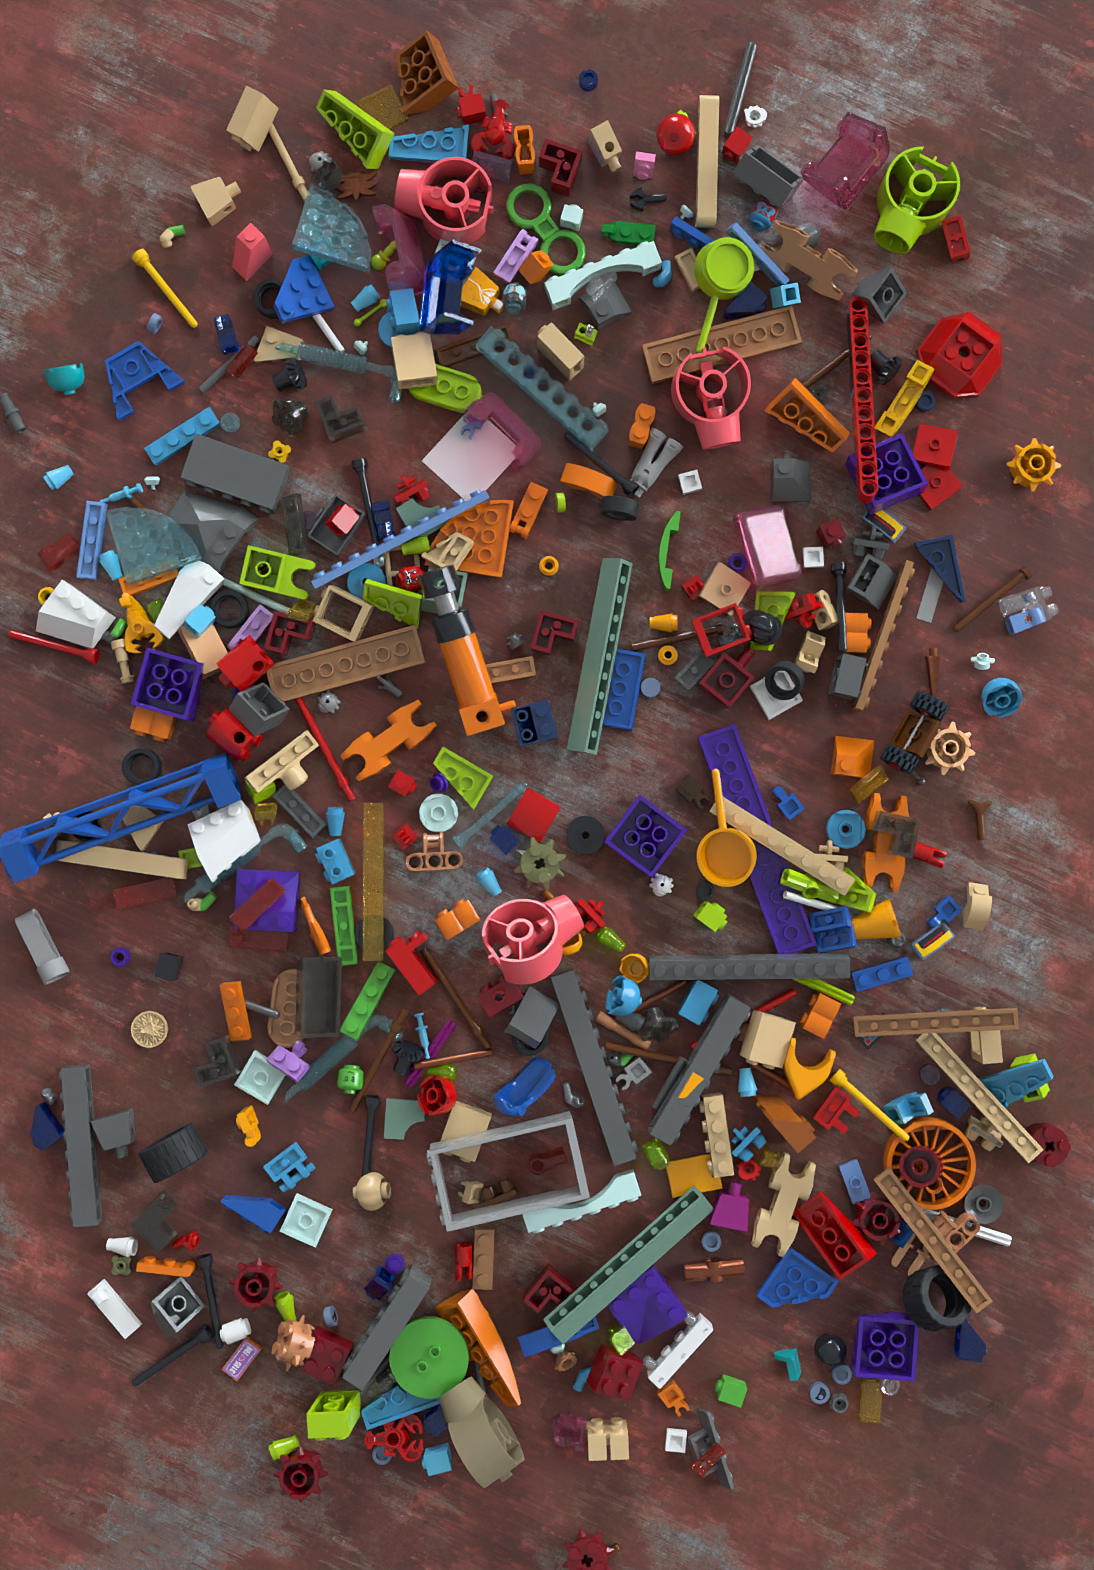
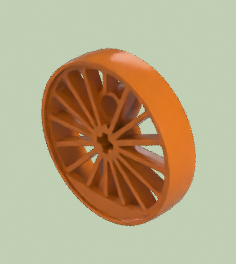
M919 1117L900 1125L899 1127L903 1131L911 1134L917 1146L920 1143L913 1132L922 1131L924 1145L928 1146L926 1130H934L930 1147L940 1154L943 1163L966 1160V1170L943 1165V1169L964 1174L962 1181L958 1184L942 1172L945 1178L957 1186L952 1193H947L941 1178L934 1187H924L930 1193V1201H922L921 1197L924 1188L918 1189L914 1200L920 1208L937 1210L958 1202L970 1189L976 1172L975 1154L966 1136L951 1123L934 1117ZM939 1130H949L935 1148ZM894 1132L889 1137L884 1149V1170L888 1167L891 1170L899 1168V1163L892 1164L893 1154L897 1156L904 1154L895 1151L899 1142L908 1149L912 1148ZM956 1134L960 1141L940 1152L952 1135ZM961 1146L965 1149L966 1155L942 1158ZM922 1161L917 1164V1167H920V1171L926 1169ZM902 1174L897 1177L899 1181L904 1179ZM908 1183L905 1188L909 1192L913 1186ZM942 1190L945 1197L935 1200V1194Z

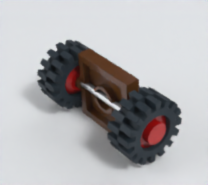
M917 691L909 705L916 712L907 711L892 740L887 744L880 756V759L886 764L908 775L913 773L919 762L913 755L923 758L942 724L940 722L949 709V706L940 699H936V697L921 691Z

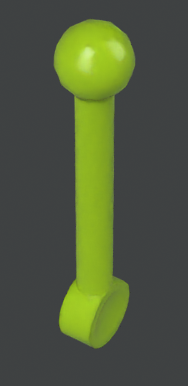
M382 299L379 305L360 319H355L354 325L360 326L362 321L380 308H386V299Z

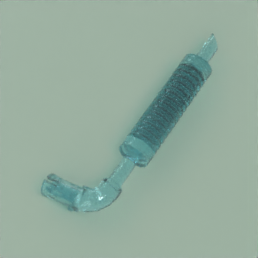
M300 342L299 346L282 343L275 348V350L297 354V360L301 361L305 359L306 362L310 363L311 361L312 363L316 362V364L320 363V365L324 363V366L328 364V367L331 366L332 368L335 366L337 369L339 367V369L343 368V370L347 369V371L351 370V372L355 370L354 372L357 373L358 371L359 374H365L366 370L385 374L386 377L391 378L390 384H392L388 401L393 403L395 397V404L401 402L403 389L398 390L395 367L391 365L382 366L367 362L368 357L365 356L360 357V355H357L356 357V354L352 356V353L348 355V352L345 354L343 351L341 353V351L337 352V350L333 351V349L329 350V348L326 349L325 347L322 349L321 346L318 348L317 345L314 347V345H306L303 342Z
M287 824L273 826L269 829L270 832L260 838L261 841L243 857L240 856L232 862V866L228 870L224 869L218 874V878L214 882L210 880L207 872L195 879L197 885L185 893L184 903L200 891L204 893L209 892L214 886L216 887L217 884H220V881L223 882V879H227L237 869L242 868L246 863L254 859L255 856L262 853L260 848L273 838L277 839L283 835L286 840H289L297 853L308 845L297 833L298 829L295 830Z
M379 1014L372 1015L361 1036L376 1026L388 1034L393 1019L390 1020L386 1016ZM401 1031L397 1033L393 1042L398 1041V1038L400 1039L404 1034ZM346 1034L337 1040L333 1046L328 1048L327 1051L309 1065L310 1069L286 1092L285 1103L301 1089L306 1092L320 1080L319 1078H322L325 1073H328V1070L330 1071L334 1065H337L343 1057L345 1058L349 1052H352L358 1046L357 1040Z

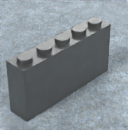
M196 434L180 478L185 481V485L196 489L198 486L204 488L203 491L214 495L216 492L221 494L222 498L233 501V499H236L243 506L251 508L253 505L259 507V511L269 514L270 512L276 513L291 469L286 464Z

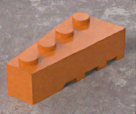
M796 378L764 410L766 413L777 417L784 424L787 423L799 433L807 435L811 440L832 453L847 440L850 434Z

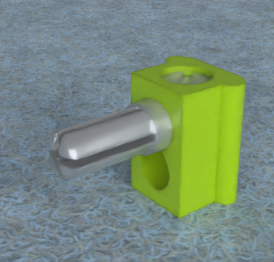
M579 323L574 338L592 346L598 331L593 329V326L590 327V325L586 326Z

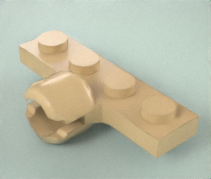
M306 730L244 778L256 793H259L277 778L281 779L289 790L296 789L308 778V775L300 766V760L317 748L319 744L309 731Z

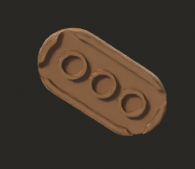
M288 969L282 972L275 979L272 989L270 1008L279 1011L280 1017L278 1019L269 1017L268 1034L276 1045L284 1048L293 1047L298 1040L302 1041L308 1030L313 985L310 977L299 969Z

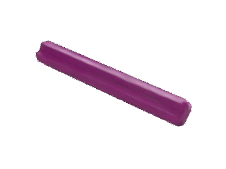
M447 1020L428 1047L430 1059L435 1057L455 1029L457 1024L454 1021ZM424 1053L423 1058H422V1060H420V1061H425V1060H430V1059H426V1058H425L426 1055H425V1053ZM413 1068L404 1082L409 1087H413L426 1068L420 1070Z

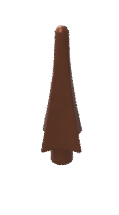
M929 648V656H925L929 677L930 694L936 697L941 656H937V648Z

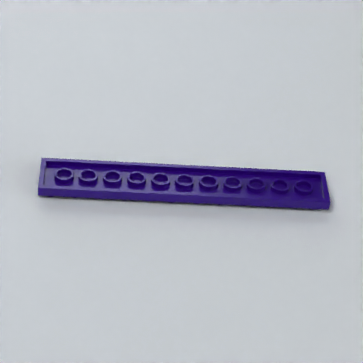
M733 724L698 737L711 776L713 769H718L720 772L723 797L773 827L736 725ZM751 838L756 848L757 860L749 878L777 954H793L817 945L802 904L783 898L785 891L798 894L797 890L782 885L780 882L782 872L786 868L789 869L785 858Z

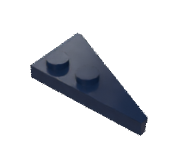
M953 535L915 542L914 547L960 603L966 602Z

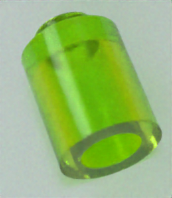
M654 1138L642 1146V1150L654 1169L662 1170L669 1165L668 1162L671 1158L658 1138Z

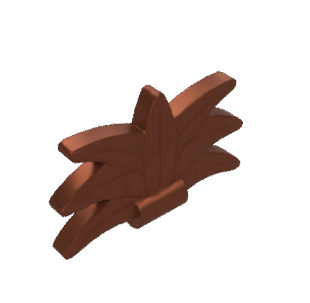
M361 171L349 172L347 176L334 175L338 182L343 183L334 186L338 191L343 192L338 195V199L354 196L355 200L358 201L360 194L375 196V192L370 190L377 186L378 182L370 180L377 176V171L368 174H362Z

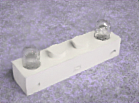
M687 1312L688 1316L683 1321L688 1326L684 1331L681 1330L674 1337L675 1341L670 1346L664 1347L661 1351V1356L657 1360L651 1356L643 1358V1365L648 1369V1378L659 1389L713 1331L712 1323L701 1313L695 1316L693 1313Z

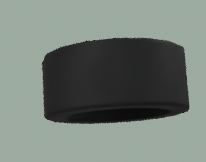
M269 278L257 284L253 293L256 308L261 315L269 319H278V316L274 309H267L263 306L261 297L268 289L275 288L280 290L283 282L278 279Z
M621 496L603 497L602 515L623 521L637 519L639 503L637 501Z
M225 590L216 594L210 605V609L214 612L215 621L229 629L243 625L248 619L250 612L246 599L238 592L232 590ZM226 598L236 599L241 605L240 615L231 621L224 620L218 610L220 603Z
M790 661L775 663L765 677L767 691L779 700L793 699L802 690L805 683L802 669ZM777 671L788 672L794 678L795 687L792 690H784L776 684L774 675Z
M137 748L131 750L124 757L122 771L124 777L129 782L139 785L159 778L162 772V762L155 752L149 749ZM140 755L149 757L153 762V771L146 778H138L131 771L132 761Z
M547 1029L536 1049L523 1046L519 1039L511 1035L512 1044L518 1052L532 1056L544 1050L547 1046L549 1035Z

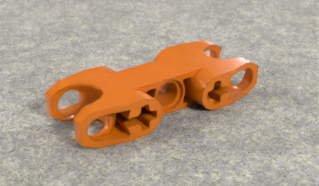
M419 700L401 707L389 715L387 720L391 727L377 737L373 738L368 731L354 740L340 755L343 760L349 759L354 755L364 757L366 764L362 772L356 776L358 782L376 775L391 764L387 755L399 746L405 744L408 750H411L422 743L438 727L434 721L423 727L414 725L412 721L413 714L422 705Z
M872 793L866 812L865 826L866 830L874 831L873 852L865 851L863 853L861 867L863 882L871 889L875 876L879 873H885L889 877L890 891H899L905 870V856L896 854L898 833L906 834L908 830L909 812L907 796H899L895 809L889 813L884 811L881 806L880 793Z

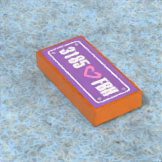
M247 1336L223 1366L222 1370L238 1381L262 1347Z

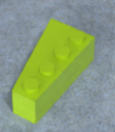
M324 89L316 109L331 127L337 130L340 138L347 142L352 148L351 151L362 160V164L366 169H379L395 133L337 91Z

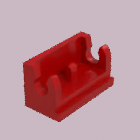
M961 215L941 221L952 263H956L960 258L968 260L971 252Z

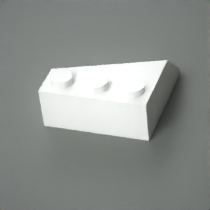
M61 580L39 610L36 632L88 648H94L116 617L74 586Z
M242 800L188 824L198 858L212 882L218 878L217 875L224 869L228 870L232 866V862L240 856L243 857L261 841L250 809Z

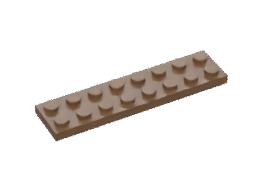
M790 305L711 326L705 347L708 352L721 349L724 346L735 351L745 360L801 345L802 340L793 307ZM702 329L642 345L651 384L673 379L677 368L690 353L692 355L697 354L696 348ZM714 355L688 361L683 366L681 372L687 374L700 372V363L712 361L713 368L730 363Z
M416 625L278 662L266 673L271 691L281 701L287 702L371 679L378 675L382 676L422 665L426 661Z

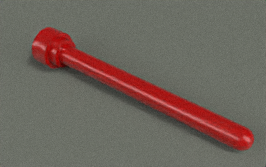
M16 631L8 632L9 638L83 657L90 664H97L100 657V651L95 648L83 650Z

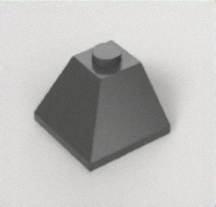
M888 266L864 278L852 295L853 297L859 296L860 299L866 301L868 313L885 324L906 296L907 291L893 268Z
M614 279L579 297L597 331L632 313Z
M795 458L773 459L770 464L771 502H810L809 462Z
M181 1276L151 1301L155 1322L167 1337L177 1333L205 1307L204 1303Z

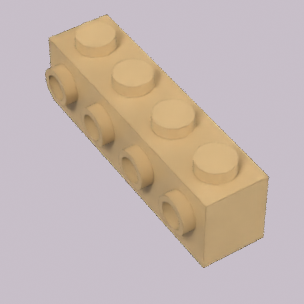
M721 1092L701 1095L702 1101L699 1102L700 1113H704L702 1129L703 1133L707 1134V1140L704 1141L706 1153L709 1152L710 1160H707L709 1173L712 1172L714 1178L734 1175L723 1095Z

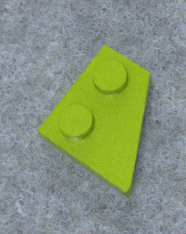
M844 867L843 871L855 878V881L845 896L841 893L839 894L835 904L871 913L876 893L849 868Z

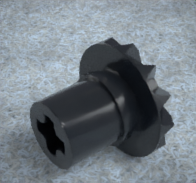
M876 350L870 355L871 368L877 372L876 380L879 384L884 385L890 382L902 367V359L898 356L888 358L880 350Z
M294 359L286 361V368L272 376L273 383L279 392L290 387H296L299 390L307 387L305 373Z
M397 1041L392 1048L393 1053L397 1056L393 1070L400 1075H409L413 1063L422 1060L424 1055L423 1049L418 1044H413L412 1041Z

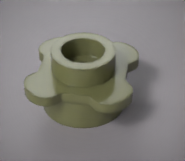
M123 1255L112 1257L113 1268L111 1272L113 1275H129L131 1273V1257Z

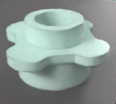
M979 653L976 657H971L974 667L980 670L989 669L990 663L995 662V659L989 658V655L986 653Z

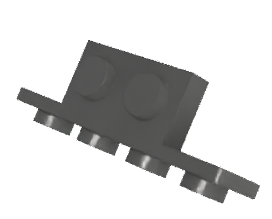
M700 1408L697 1412L703 1429L687 1437L698 1475L705 1477L716 1470L720 1485L731 1490L734 1488L733 1476L727 1467V1457L721 1448V1438L716 1432L714 1425L715 1419L710 1411Z

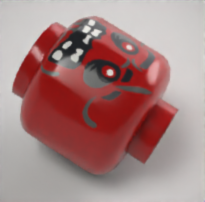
M417 565L400 568L399 573L396 574L398 588L410 592L421 590L417 576L425 572L421 571Z

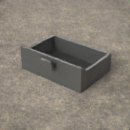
M335 493L325 510L321 508L315 518L318 520L307 536L326 550L340 557L367 516L363 511ZM346 504L355 509L359 519L346 535L338 537L325 525V522L338 506Z
M529 986L518 1006L513 1005L509 1012L512 1017L504 1033L512 1034L536 1049L541 1043L560 1004Z

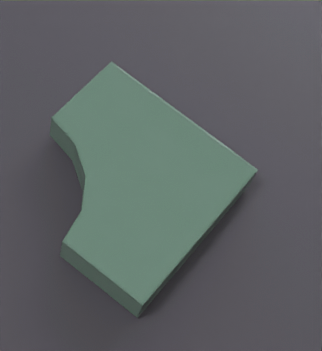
M413 498L396 507L405 525H411L412 528L419 524L418 520L426 516L430 519L436 516L435 512L441 509L439 505L423 507L417 504ZM448 520L417 535L416 537L422 535V537L428 536L429 534L443 527L448 522Z
M387 1098L384 1139L404 1140L405 1133L411 1125L416 1122L425 1121V1113L421 1110L418 1100Z

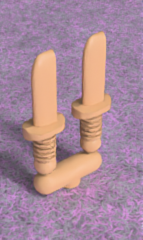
M915 1233L912 1234L903 1248L899 1247L893 1256L891 1264L894 1267L898 1266L909 1248L913 1249L914 1245L911 1243L916 1238L915 1236H917ZM925 1246L922 1250L919 1248L916 1250L919 1254L910 1266L908 1276L919 1270L925 1259H930L929 1251Z

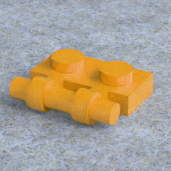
M250 1105L237 1114L236 1123L238 1128L242 1129L243 1133H246V1146L253 1147L261 1139V1133L258 1128L259 1122L253 1106Z

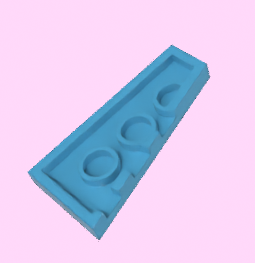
M463 125L462 128L455 129L453 127L445 128V130L433 132V130L426 131L425 134L419 135L414 133L395 136L389 146V160L435 163L448 157L467 159L469 125Z
M1041 1059L978 1079L1006 1108L1029 1092H1033L1048 1083L1054 1076L1046 1060Z
M397 1384L361 1409V1414L366 1429L369 1430L440 1403L439 1398L426 1399L416 1397Z

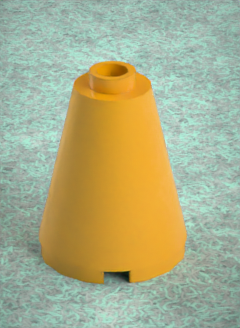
M890 899L873 906L871 913L864 911L851 918L856 940L901 937Z

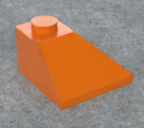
M835 736L830 775L870 779L874 740Z

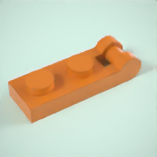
M530 482L510 525L509 532L513 534L516 532L522 538L527 539L546 498L548 489ZM522 521L526 523V526L521 527L518 524Z
M145 1256L137 1263L136 1271L188 1277L196 1269L197 1264L192 1259L184 1263L175 1262L176 1260L172 1258L157 1260L154 1256Z

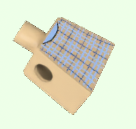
M607 120L590 130L587 143L601 167L608 165L612 173H615L622 168L618 159L622 150Z

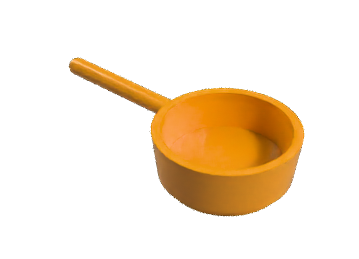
M713 769L712 779L719 829L711 831L701 840L697 849V863L701 873L708 881L718 886L732 887L741 884L750 876L756 864L757 852L753 841L747 834L738 829L727 828L720 772L718 769Z

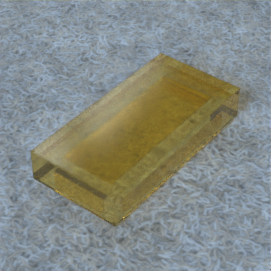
M299 599L288 611V618L307 622L312 617L313 611L318 604Z
M878 765L852 786L849 791L854 800L860 804L889 779L884 769Z
M861 1379L859 1416L861 1422L881 1423L883 1383L880 1380Z

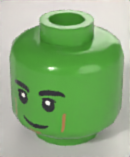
M344 1065V1068L338 1071L337 1087L344 1090V1094H355L356 1090L362 1089L364 1072L359 1069L360 1066Z

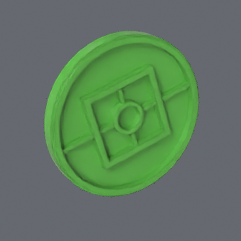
M434 1316L416 1318L405 1325L390 1348L389 1362L391 1372L397 1383L408 1393L426 1399L439 1398L461 1383L465 1377L469 1364L467 1342L460 1330L445 1319Z

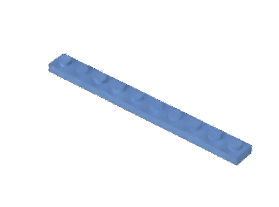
M480 489L470 493V498L466 500L460 498L452 503L453 507L449 509L443 507L435 512L436 516L430 519L426 516L418 520L419 524L413 528L409 525L400 530L401 534L395 537L393 534L383 539L384 543L378 546L374 543L366 547L365 553L360 555L357 552L348 557L349 561L343 564L340 561L330 566L332 570L326 573L324 570L313 575L315 579L311 581L314 588L316 589L487 500L489 498L485 490L481 492Z

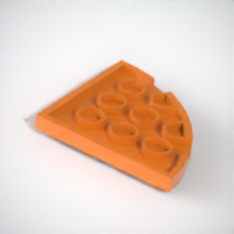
M491 500L490 502L475 505L452 517L440 529V532L430 546V550L432 551L437 547L438 543L447 540L449 536L458 532L473 540L475 544L456 571L502 578L514 501ZM425 561V567H429V566L437 567V566L431 564L430 562Z

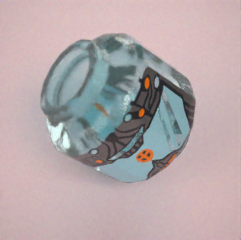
M516 282L505 286L502 292L503 308L511 314L520 313L527 305V290Z

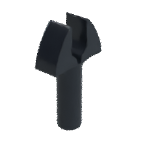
M642 187L630 194V199H640L639 202H630V206L638 211H644L646 203L665 202L667 200L665 193L646 195L642 192Z

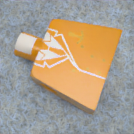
M477 267L474 268L455 297L457 305L482 316H486L490 309L500 313L505 306V303L498 299L500 294L499 287Z

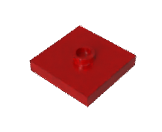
M919 424L913 449V455L917 463L950 469L958 431Z
M929 465L921 469L928 485L924 492L919 494V497L930 511L963 487L950 469Z

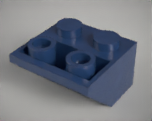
M548 699L510 709L520 747L558 739Z

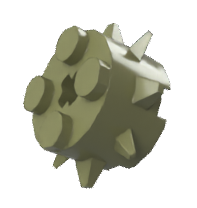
M533 837L531 838L530 847L526 851L516 850V853L521 857V865L514 869V872L524 874L527 878L526 887L529 888L534 883H542L547 890L549 889L550 880L555 876L564 877V874L559 869V862L566 858V855L557 854L553 850L554 840L551 839L544 845L538 844ZM543 858L545 860L543 863L546 864L545 867L536 868L535 860Z

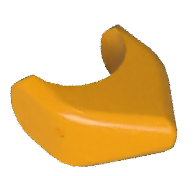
M791 1037L783 1069L795 1098L800 1100L825 1082L830 1074L836 1052L829 1049L823 1061L816 1066H803L796 1060V1039Z

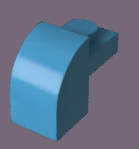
M907 1093L883 1106L886 1115L896 1124H905L915 1116L930 1115L934 1112L926 1093Z

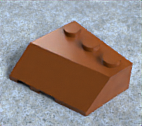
M427 30L396 54L398 77L401 78L400 97L403 100V107H401L403 115L430 111L459 88L439 39Z
M760 1094L750 1096L797 1153L801 1152L816 1138L812 1133L815 1129L801 1113L796 1115L781 1096Z

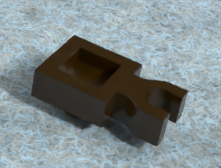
M690 775L676 788L688 802L694 799L696 806L700 810L704 808L700 804L702 798L708 802L712 800L709 796L701 793L703 787Z

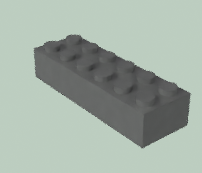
M414 1265L410 1269L406 1268L398 1283L399 1286L395 1285L387 1302L384 1301L378 1310L379 1313L376 1319L373 1318L368 1325L365 1336L362 1335L356 1348L348 1355L346 1363L342 1368L345 1370L342 1376L343 1379L363 1391L428 1292L432 1281L431 1276Z

